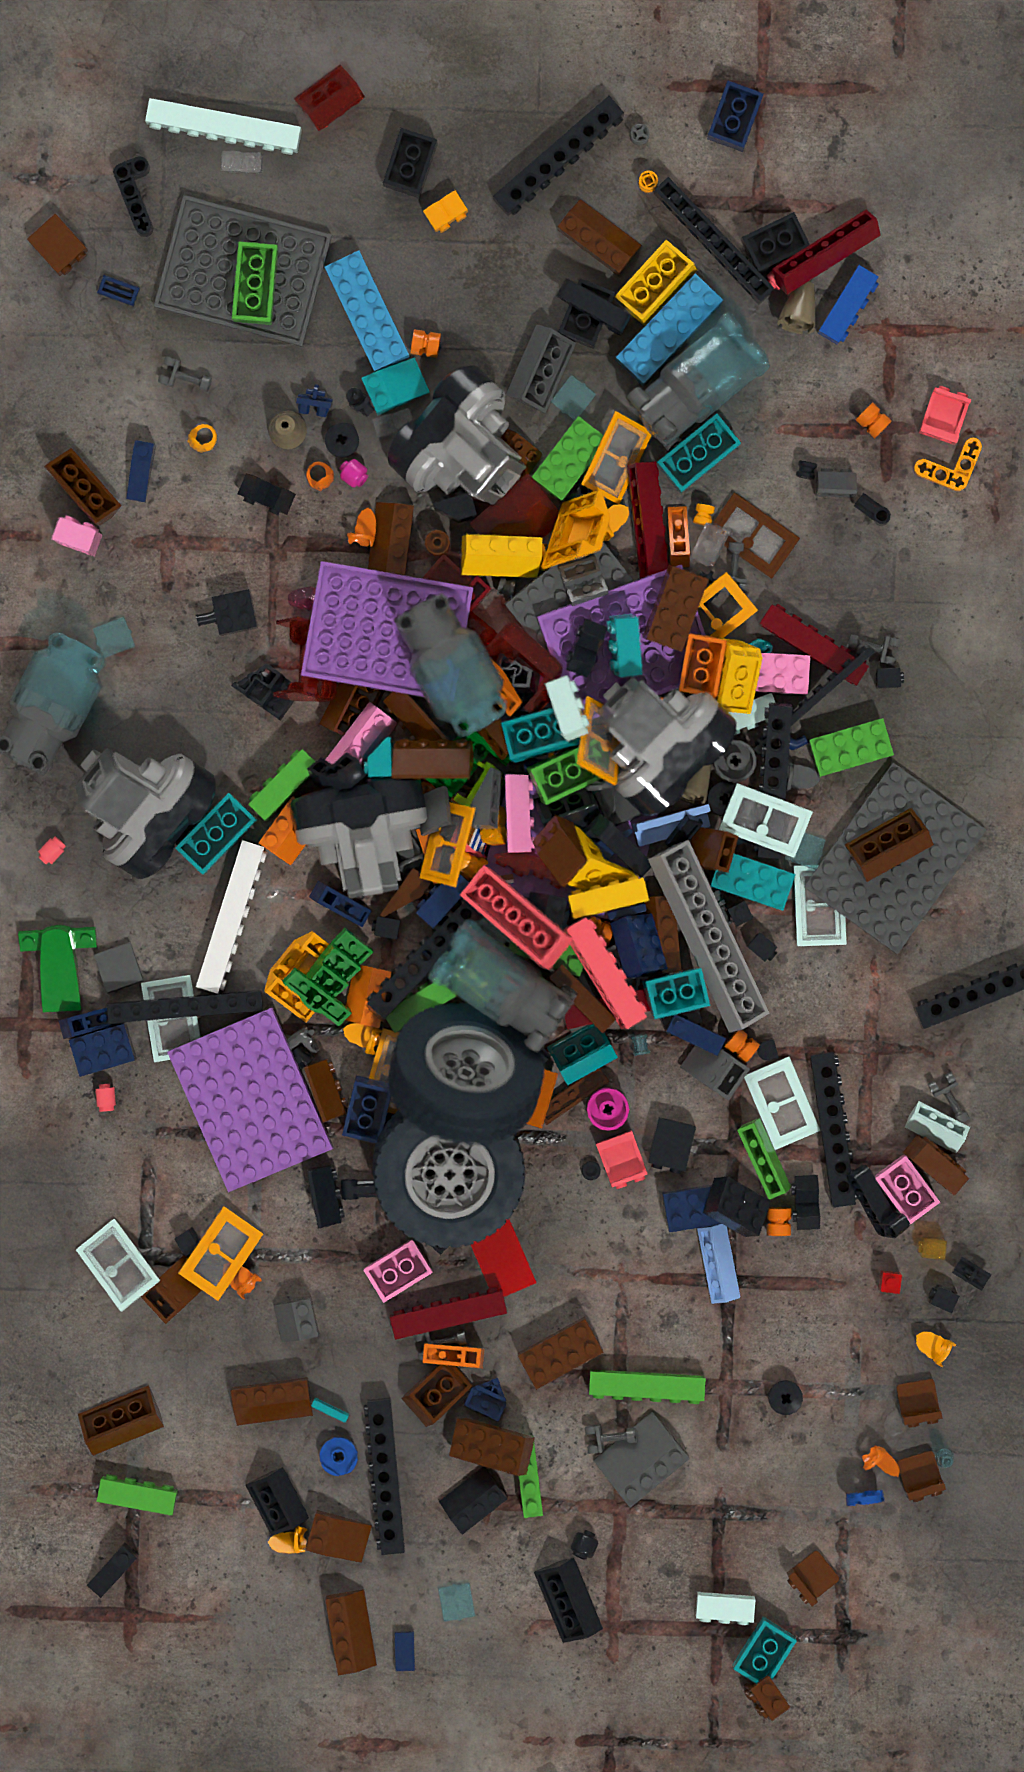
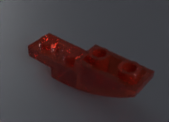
M499 853L493 857L497 859L496 864L503 868H506L508 865L513 868L512 872L520 877H523V875L528 876L530 870H533L534 873L532 875L543 880L545 877L551 880L549 884L557 889L563 887L538 857L519 853Z

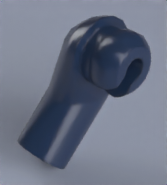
M805 735L797 739L790 737L789 750H796L808 744Z

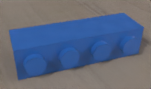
M859 265L818 334L838 345L839 341L844 342L849 334L846 331L849 325L854 326L859 317L856 315L859 308H865L869 301L866 298L869 292L874 293L879 285L876 282L878 276Z

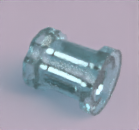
M647 1034L631 1037L635 1050L633 1056L650 1053L646 1040Z

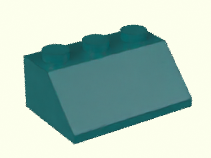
M386 737L369 755L368 762H364V770L368 777L372 779L392 778L394 739L391 737Z
M694 968L642 981L646 1000L654 1019L710 1006L702 968Z
M593 1024L586 1025L547 1046L567 1085L618 1058L605 1033H601Z

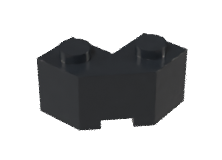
M248 473L245 474L237 493L244 497V502L251 505L257 503L269 508L268 512L279 516V513L288 514L296 495L283 487L271 484Z
M585 619L582 625L577 626L573 646L565 657L567 662L566 670L586 678L589 676L594 668L597 652L604 642L607 626Z
M347 752L333 764L320 757L307 768L314 785L322 790L332 786L339 790L352 788L366 776L359 760Z
M818 1175L795 1176L794 1184H791V1195L795 1196V1211H792V1221L796 1222L797 1230L820 1229Z

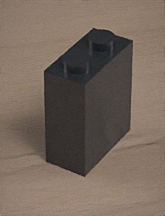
M658 1117L648 1157V1163H651V1167L656 1169H662L663 1166L668 1167L670 1172L681 1174V1171L686 1172L696 1126Z

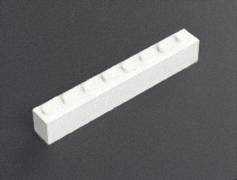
M244 840L241 842L196 985L198 988L217 994L220 993V990L224 991L227 980L224 977L226 972H230L233 963L230 961L232 954L236 953L238 943L235 942L237 936L242 935L244 925L241 923L243 917L247 918L250 907L247 904L249 899L254 897L256 889L253 888L255 880L259 881L262 871L259 870L261 862H265L267 856L263 846Z

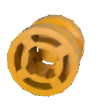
M644 171L639 177V188L645 193H651L656 189L658 184L657 175L653 171Z
M696 504L695 510L698 513L694 516L693 523L711 526L712 519L710 515L714 513L715 507Z

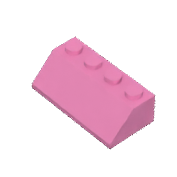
M369 702L326 760L333 764L347 752L357 758L364 769V762H368L369 755L390 735L398 723Z
M505 775L508 853H531V848H535L533 844L535 837H531L530 829H534V817L530 818V810H533V798H529V791H533V783L531 779H528V775Z

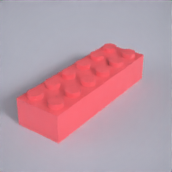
M483 865L460 894L461 897L536 962L549 970L574 940L495 871Z
M587 917L580 918L564 928L563 931L574 939L570 944L571 948L611 1014L616 1019L621 1029H628L646 1018L645 1012L647 1011L641 1002L638 1003L634 997L637 994L631 985L628 986L625 982L627 978L621 969L618 970L614 964L616 959L611 952L608 953L605 949L606 943L602 936H597L594 931L596 926L591 919L588 920Z

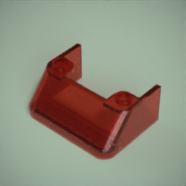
M292 617L276 620L277 625L290 628L291 641L300 646L299 682H291L287 690L273 692V696L292 701H332L336 697L337 682L301 676L311 621L309 619Z
M508 623L484 649V653L476 658L473 664L478 666L489 658L495 662L499 658V653L504 654L513 661L518 656L543 677V680L538 685V692L524 707L529 713L534 714L540 712L551 700L546 684L561 678L563 666L517 624Z

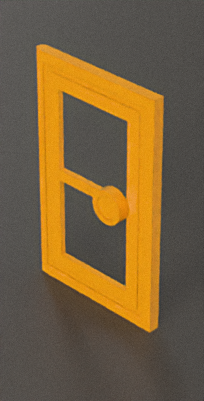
M725 572L705 588L699 605L712 620L711 627L716 630L710 636L718 638L727 636L758 611L728 572ZM724 587L743 608L725 624H723L721 619L715 618L704 605L706 601Z

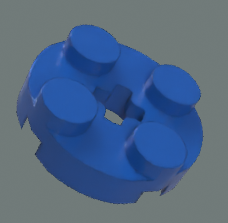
M333 1437L326 1441L321 1448V1465L327 1473L333 1476L348 1474L357 1464L358 1451L353 1442L347 1438ZM335 1452H342V1456L344 1457V1459H339L338 1461H336V1456L333 1454Z
M868 1490L863 1493L846 1494V1506L874 1504L885 1501L882 1490Z

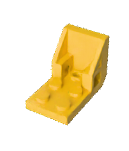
M719 638L727 640L717 701L728 712L751 714L763 659L761 650L740 640Z
M575 826L588 861L567 883L568 885L586 892L590 891L589 887L601 884V888L609 886L608 882L620 880V883L628 881V877L635 876L634 871L605 860L600 848L579 827Z

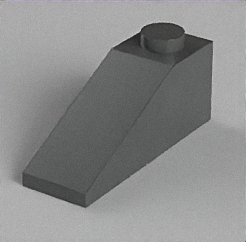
M489 769L470 807L476 808L471 825L475 829H498L502 772L497 769Z

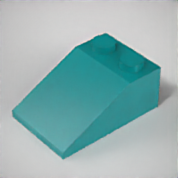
M415 357L361 378L369 397L372 399L371 402L377 416L430 393Z

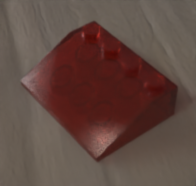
M527 473L495 505L491 504L470 523V526L478 535L542 537L543 539L554 529L559 510Z

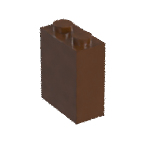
M56 213L27 238L29 243L59 276L68 274L76 261L81 262L87 256V248Z
M700 827L692 837L690 844L701 868L729 873L738 835L722 830Z

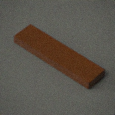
M563 965L548 978L559 989L563 985H567L577 992L573 1004L601 1033H604L616 1021L611 1013Z
M601 1068L578 1079L551 1098L544 1120L546 1125L610 1082Z

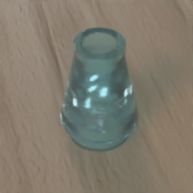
M948 1449L939 1450L935 1456L937 1465L942 1468L952 1466L954 1454ZM945 1458H949L947 1463H943Z

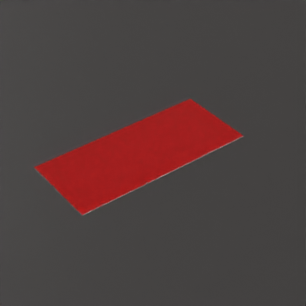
M506 1219V1223L500 1229L497 1228V1232L488 1237L487 1235L486 1239L480 1242L475 1241L473 1242L474 1244H471L489 1289L498 1287V1290L502 1289L504 1297L537 1283L510 1219Z

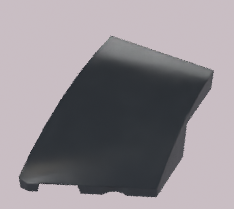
M499 653L497 665L505 672L522 701V704L514 714H534V671ZM496 703V706H497V708H498L499 713H500V714H507V713Z
M268 664L231 685L280 721L302 691L299 686L285 678L282 673Z

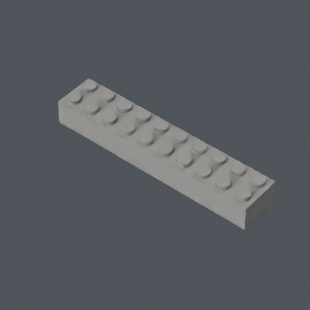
M689 840L677 843L649 858V863L698 967L702 968L704 980L729 1033L742 1030L768 1015L769 1011Z

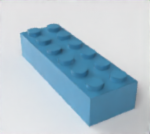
M358 250L325 266L327 275L373 371L376 372L410 358L360 251Z
M695 273L618 354L615 360L644 386L722 304L723 299Z

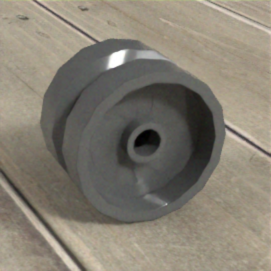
M732 740L728 749L713 763L716 774L721 779L731 783H738L752 775L756 767V756L754 750L747 743ZM733 758L738 760L737 765L731 764Z

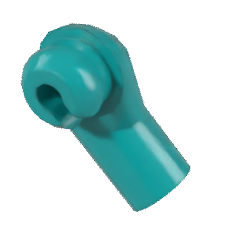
M760 638L748 643L760 648L762 653H771L773 650L770 642Z

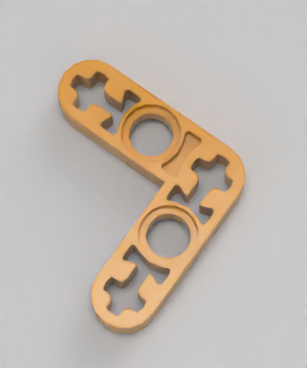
M970 438L964 443L954 470L926 459H920L914 465V472L921 478L951 490L962 491L968 484L980 454L981 442L977 438ZM975 442V446L978 447L977 450L974 449L971 456H975L974 459L963 455L964 452L966 454L969 453L970 447L968 444ZM963 459L969 460L971 463L970 469L963 470L960 467V462ZM925 463V467L930 470L932 466L935 467L931 477L928 476L930 473L928 471L920 473L918 465ZM938 470H943L946 473V478L942 481L935 477V473ZM950 473L953 474L952 479L957 480L960 477L963 485L956 487V483L953 481H949V484H946Z

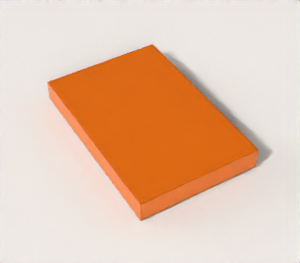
M545 1069L537 1106L527 1123L528 1125L542 1128L559 1073Z

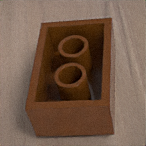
M917 1135L902 1152L954 1196L969 1180V1177L965 1175L967 1171L925 1136L922 1139Z

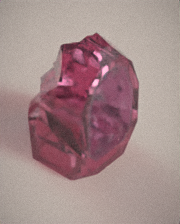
M309 586L292 591L288 595V603L292 607L312 611L316 588Z

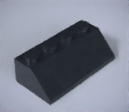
M574 1558L561 1560L534 1572L563 1643L589 1638L603 1629Z

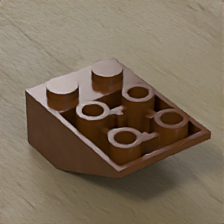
M185 1255L159 1277L160 1281L141 1296L165 1324L202 1291L178 1274L188 1259ZM195 1267L193 1271L202 1276L204 1279H206L202 1275V1273Z

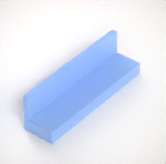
M709 804L633 824L638 846L667 839L687 814L700 818L703 822L701 827H710L707 812L711 811Z
M718 1224L697 1228L711 1303H725L740 1298L727 1226Z

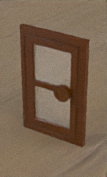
M735 492L706 532V534L726 548L729 547V542L744 543V551L740 552L739 557L771 579L800 539Z

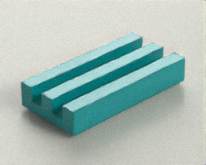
M316 1397L311 1405L313 1408L344 1423L349 1417V1413Z

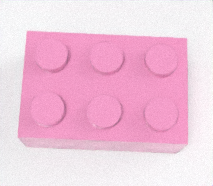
M65 516V519L59 517L52 539L60 545L95 557L102 534L92 524L84 522L81 525L77 519Z
M761 653L763 659L756 692L793 695L808 694L810 656Z
M904 1154L874 1176L898 1212L905 1215L910 1224L940 1203Z
M412 1238L366 1266L364 1272L384 1303L433 1273V1269Z

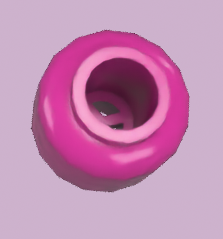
M352 459L349 462L347 460L344 461L339 468L341 470L340 478L353 488L361 487L369 476L367 474V467L356 459Z

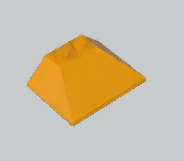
M596 490L562 502L541 568L546 569L599 551L602 548L603 539L608 530L610 520L602 491Z
M313 931L295 939L270 969L264 989L268 995L305 1023L308 1022L315 1012L308 1009L300 997L286 987L282 980L295 967L306 975L329 945V943Z

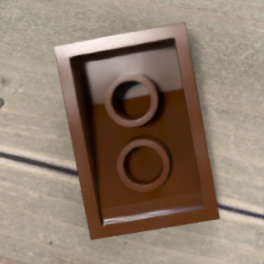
M557 815L547 823L533 840L538 856L563 887L588 861L574 823Z
M438 1364L401 1399L419 1420L428 1427L435 1424L472 1385L456 1366Z
M317 1510L305 1550L324 1556L362 1563L372 1525Z

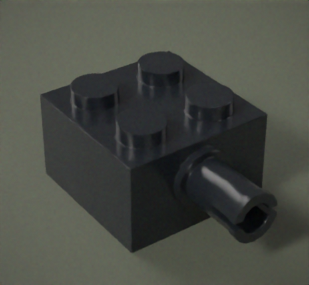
M249 589L211 597L214 607L213 611L199 615L196 614L198 626L215 623L218 626L220 636L258 628L252 595Z

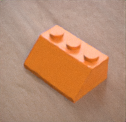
M696 633L689 634L679 691L692 694L707 692L712 697L717 698L727 640Z
M293 796L259 841V844L290 866L306 846L299 844L296 840L290 807L291 801L296 799Z
M361 965L362 969L351 978L346 1006L351 1010L352 1014L346 1020L380 1028L381 1020L366 1007L368 1003L366 999L373 991L377 993L381 989L379 985L387 977L391 979L392 971ZM387 993L381 995L384 1002H386Z

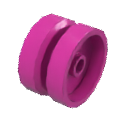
M600 1088L592 1093L588 1099V1118L599 1129L615 1130L622 1126L628 1118V1101L623 1093L615 1088ZM606 1105L611 1106L610 1112L604 1110Z

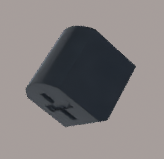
M193 1227L174 1238L185 1256L192 1253L201 1240Z

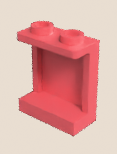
M935 387L919 433L956 445L971 399L968 398L967 394L957 392V394L951 393L947 387Z
M632 1130L596 1143L611 1187L616 1186V1189L627 1186L626 1182L634 1180L636 1183L644 1180L645 1175H648Z

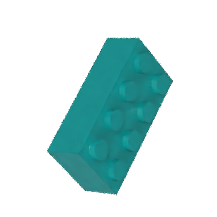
M715 414L657 462V466L681 494L737 449L741 442L721 417Z
M554 708L501 723L510 760L515 763L580 744V737L570 741L564 738Z
M228 793L175 848L202 875H205L258 819L231 793Z
M734 854L729 873L714 870L710 887L783 911L796 874Z

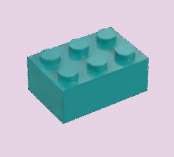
M633 614L609 616L606 626L611 640H608L609 652L612 651V659L609 660L610 670L618 677L643 675L638 617Z
M763 1616L733 1662V1669L754 1683H757L767 1675L773 1680L797 1642L796 1637Z

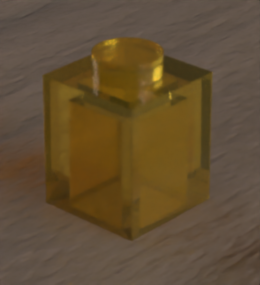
M922 1237V1241L918 1242L917 1251L922 1258L945 1260L947 1240Z

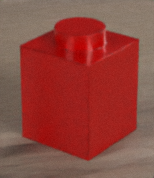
M881 1270L879 1290L881 1292L900 1294L902 1274Z

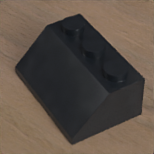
M587 786L547 805L541 803L539 797L533 799L543 828L555 815L573 822L576 827L588 826L600 813L592 791H587Z
M530 892L528 901L561 928L568 899L550 894Z
M332 1165L309 1169L307 1174L318 1229L342 1223V1218H345L343 1206L340 1207L338 1199H341L340 1188H336L335 1180H338L336 1168L332 1169Z
M483 1466L443 1497L439 1503L449 1519L463 1535L504 1503L508 1496L485 1466Z
M283 1467L273 1470L245 1485L271 1536L293 1529L309 1519L306 1509L302 1505Z

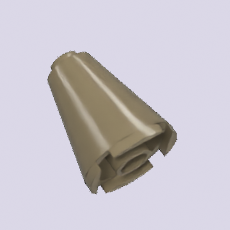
M811 280L790 293L778 318L777 324L778 326L782 324V329L796 334H802L803 331H808V334L814 332L816 327L815 285Z
M283 411L276 414L272 418L268 429L272 442L279 448L287 450L298 447L306 438L307 433L304 419L292 411Z
M712 764L703 766L688 781L687 789L681 796V800L691 804H695L698 801L700 805H705Z

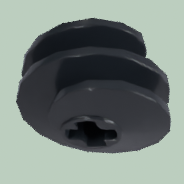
M345 422L333 425L325 435L326 448L333 456L338 458L351 456L359 446V435L356 429ZM343 436V438H347L344 445L340 442L337 443L338 437Z
M720 782L710 789L707 801L710 809L716 815H725L729 802H726V805H724L719 798L723 794H727V798L731 799L736 787L734 784Z
M783 1380L774 1384L769 1390L768 1402L776 1413L791 1415L801 1407L803 1394L797 1384L792 1381ZM788 1393L790 1400L782 1402L781 1396Z

